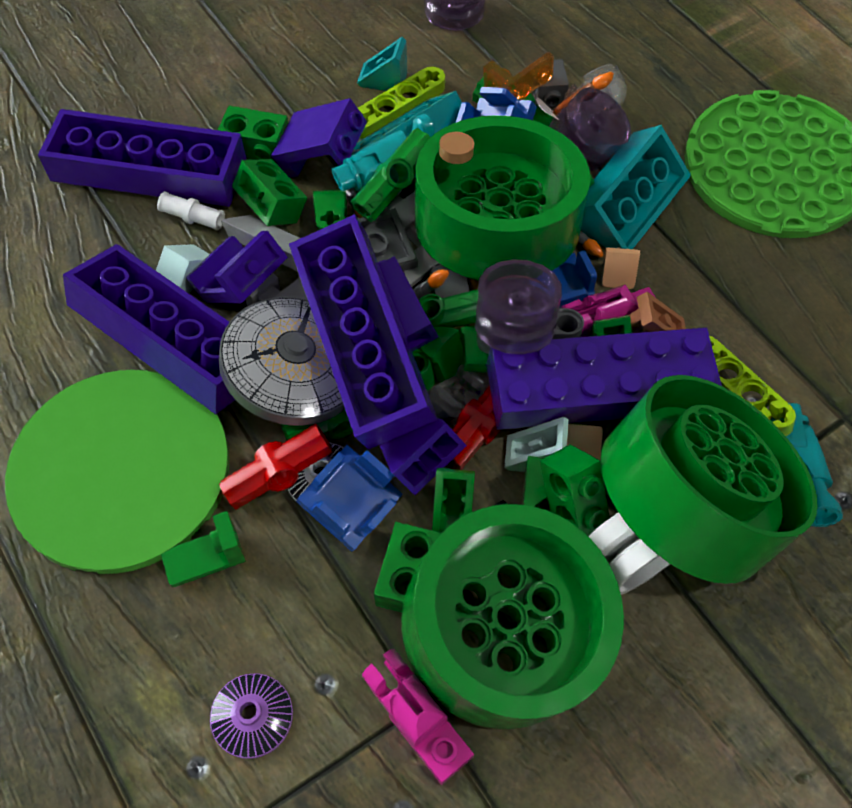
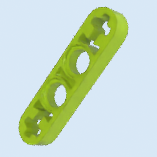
M434 66L426 67L358 107L367 121L360 138H366L427 99L436 97L444 92V71ZM406 92L416 94L413 98H405L402 95ZM383 106H391L392 108H394L390 112H382L379 110V108Z
M709 336L718 372L730 369L737 373V376L732 379L720 377L722 387L740 397L748 391L759 393L762 399L756 402H747L761 411L768 419H771V416L776 419L773 423L785 436H788L793 431L796 414L793 407L722 343ZM784 418V423H782L778 419Z

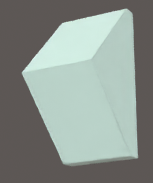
M194 244L165 245L156 271L187 293H190L194 288L187 281V275L210 254Z
M561 417L507 435L504 468L510 471L525 472L528 456L546 458L566 447L568 419Z

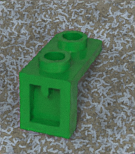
M228 511L212 516L216 530L211 531L210 534L174 546L161 554L167 579L171 587H177L246 562L235 526Z

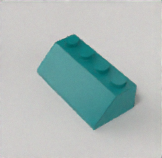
M453 91L422 102L357 142L351 156L399 130L404 132L407 137L412 132V124L415 117L422 114L429 116L435 133L455 123L462 103L457 92Z
M662 125L633 132L594 178L595 183L589 188L581 230L590 239H594L605 248L633 249L690 178L687 167Z

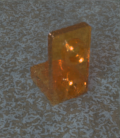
M547 52L514 77L509 70L502 68L492 60L483 66L484 87L506 88L518 100H524L529 93L540 85L546 84L553 76L554 55Z

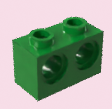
M229 105L218 130L240 133L246 158L254 160L272 159L274 161L271 155L288 125L287 115Z
M272 159L242 160L232 185L235 191L266 226L297 223L308 198Z
M569 444L540 461L550 512L570 521L588 537L601 524L610 519L599 459Z
M395 521L374 591L376 606L402 613L405 595L398 593L396 589L402 583H410L418 566L425 557L424 555L421 558H412L407 552L414 547H421L428 552L431 545L440 535V532Z

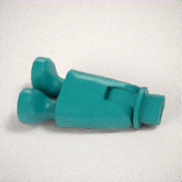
M422 114L415 117L412 131L418 128L432 137L435 131L429 116ZM399 130L355 153L350 158L344 159L342 165L332 168L333 177L342 192L354 188L356 191L361 190L375 174L377 167L381 163L386 162L407 138L404 132ZM391 167L390 177L397 183L398 172Z
M789 403L795 410L796 418L793 431L786 437L804 461L813 480L817 495V515L811 526L826 527L833 525L842 519L843 512L840 504L827 490L832 486L833 480L823 451L813 428L809 425V418L802 414L801 405ZM784 418L778 419L782 423H784Z

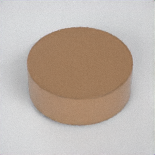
M450 132L441 137L439 155L444 161L451 164H463L472 159L474 140L471 136L463 132Z

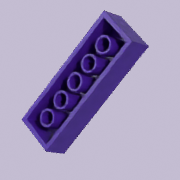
M65 109L59 110L38 153V157L50 181L157 197L165 191L187 200L194 198L199 200V203L230 207L235 194V189L232 185L241 161L247 160L240 133Z
M356 215L349 216L289 243L355 438L369 450L437 421L438 418L371 242Z
M118 244L63 274L67 306L216 415L235 400L222 380L218 360L220 342L224 330L229 324L228 320Z
M707 327L492 344L486 363L497 430L534 427L561 417L567 418L568 424L624 419L657 381L673 375L694 376L722 386Z

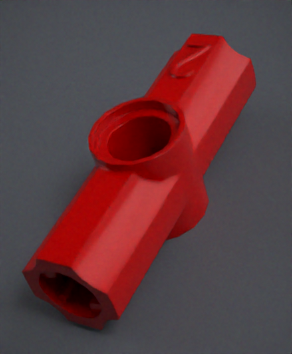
M490 386L478 400L473 398L466 404L457 419V424L452 429L467 446L446 465L450 469L462 470L483 444L488 445L500 431L496 429Z
M316 423L284 443L274 441L262 445L256 451L254 461L221 480V483H219L221 491L230 505L237 510L269 490L278 492L290 488L298 480V473L329 455L333 449Z

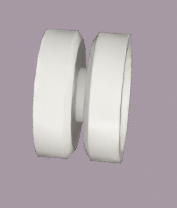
M619 512L601 524L589 536L609 562L615 574L621 595L644 584L670 565V563L658 556L637 537L620 516Z

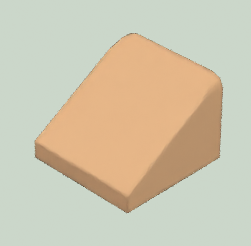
M606 248L601 271V285L603 287L616 288L625 284L628 289H633L636 283L640 250Z
M568 424L567 445L571 444L600 460L603 428L600 426Z

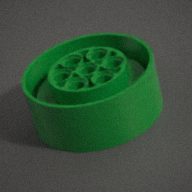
M491 115L473 117L453 123L435 133L424 144L417 157L415 229L418 239L427 253L442 266L457 274L475 280L510 283L530 280L545 275L563 264L571 256L578 243L590 186V170L587 160L580 149L565 135L533 120L514 116ZM450 132H463L471 136L474 140L472 159L463 164H451L444 161L439 155L441 137Z
M673 375L657 381L613 430L602 447L600 462L603 481L615 508L626 524L640 540L665 561L683 572L706 581L731 584L751 578L808 530L817 515V495L813 480L804 461L787 437L770 419L745 399L716 383L702 378Z
M502 504L481 508L461 517L447 527L431 545L414 573L405 594L401 617L403 643L407 658L415 675L425 686L429 694L437 703L457 717L479 726L494 729H517L535 725L567 711L586 700L598 689L613 668L620 650L624 630V611L619 585L609 562L601 550L581 529L570 521L550 511L521 504ZM497 574H507L513 582V588L502 586L498 581ZM471 590L475 592L479 598V605L471 606L466 603L462 591ZM532 595H538L543 598L546 603V611H540L533 605ZM498 612H504L511 617L513 621L512 629H505L499 624L497 619ZM462 630H471L477 635L479 640L477 648H471L463 642ZM533 635H539L545 640L547 644L546 653H542L534 647L532 643ZM502 652L510 656L513 662L511 672L500 668L497 662L498 653Z

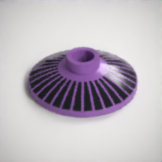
M246 674L231 680L216 696L210 712V726L217 743L229 754L245 759L262 757L274 751L288 735L293 720L292 702L287 691L277 680L263 674ZM249 705L255 706V716L251 719H244L242 717L243 709Z

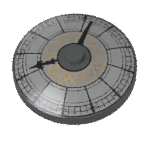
M292 297L262 300L241 310L229 322L220 342L219 370L227 390L245 409L265 420L292 426L320 423L335 417L345 410L308 300Z

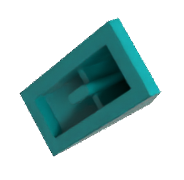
M403 37L399 38L364 62L357 84L364 88L387 91L404 81L407 76L406 40Z

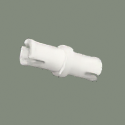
M164 191L159 196L157 202L158 211L180 217L188 224L196 222L218 231L222 227L221 221L225 219V212L223 210L202 205L199 203V200L194 198L187 200Z

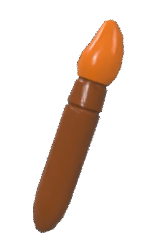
M610 71L596 76L592 82L556 106L552 113L559 117L567 114L598 90L606 88L613 80L614 73Z

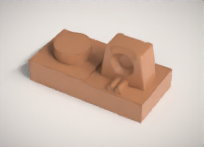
M645 292L637 296L639 309L629 314L631 331L633 333L686 329L684 318L653 295Z

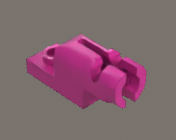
M624 284L599 294L589 295L583 301L580 299L561 306V308L573 309L579 312L584 319L581 337H590L594 321L629 315L639 309L637 296L645 292L650 293L654 297L655 295L650 287L631 293Z
M390 649L383 654V657L386 659L384 665L396 679L398 687L393 690L389 689L385 679L372 663L364 670L362 678L387 710L390 720L439 783L443 785L474 758V753L447 721L448 716L432 698L422 682L410 670L397 651Z

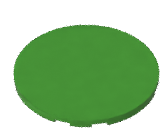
M757 90L750 95L739 96L735 94L714 103L694 123L685 148V166L690 173L689 179L702 200L726 220L749 231L767 236L806 238L831 232L852 219V123L835 109L800 94H797V97L781 95L777 90Z
M119 370L89 377L65 388L48 400L30 418L17 437L9 456L5 475V494L10 515L22 536L48 560L74 571L82 570L97 572L98 574H118L150 566L162 560V553L174 546L191 541V536L200 529L205 521L210 520L223 496L219 483L229 474L230 456L226 434L217 414L215 415L158 372Z

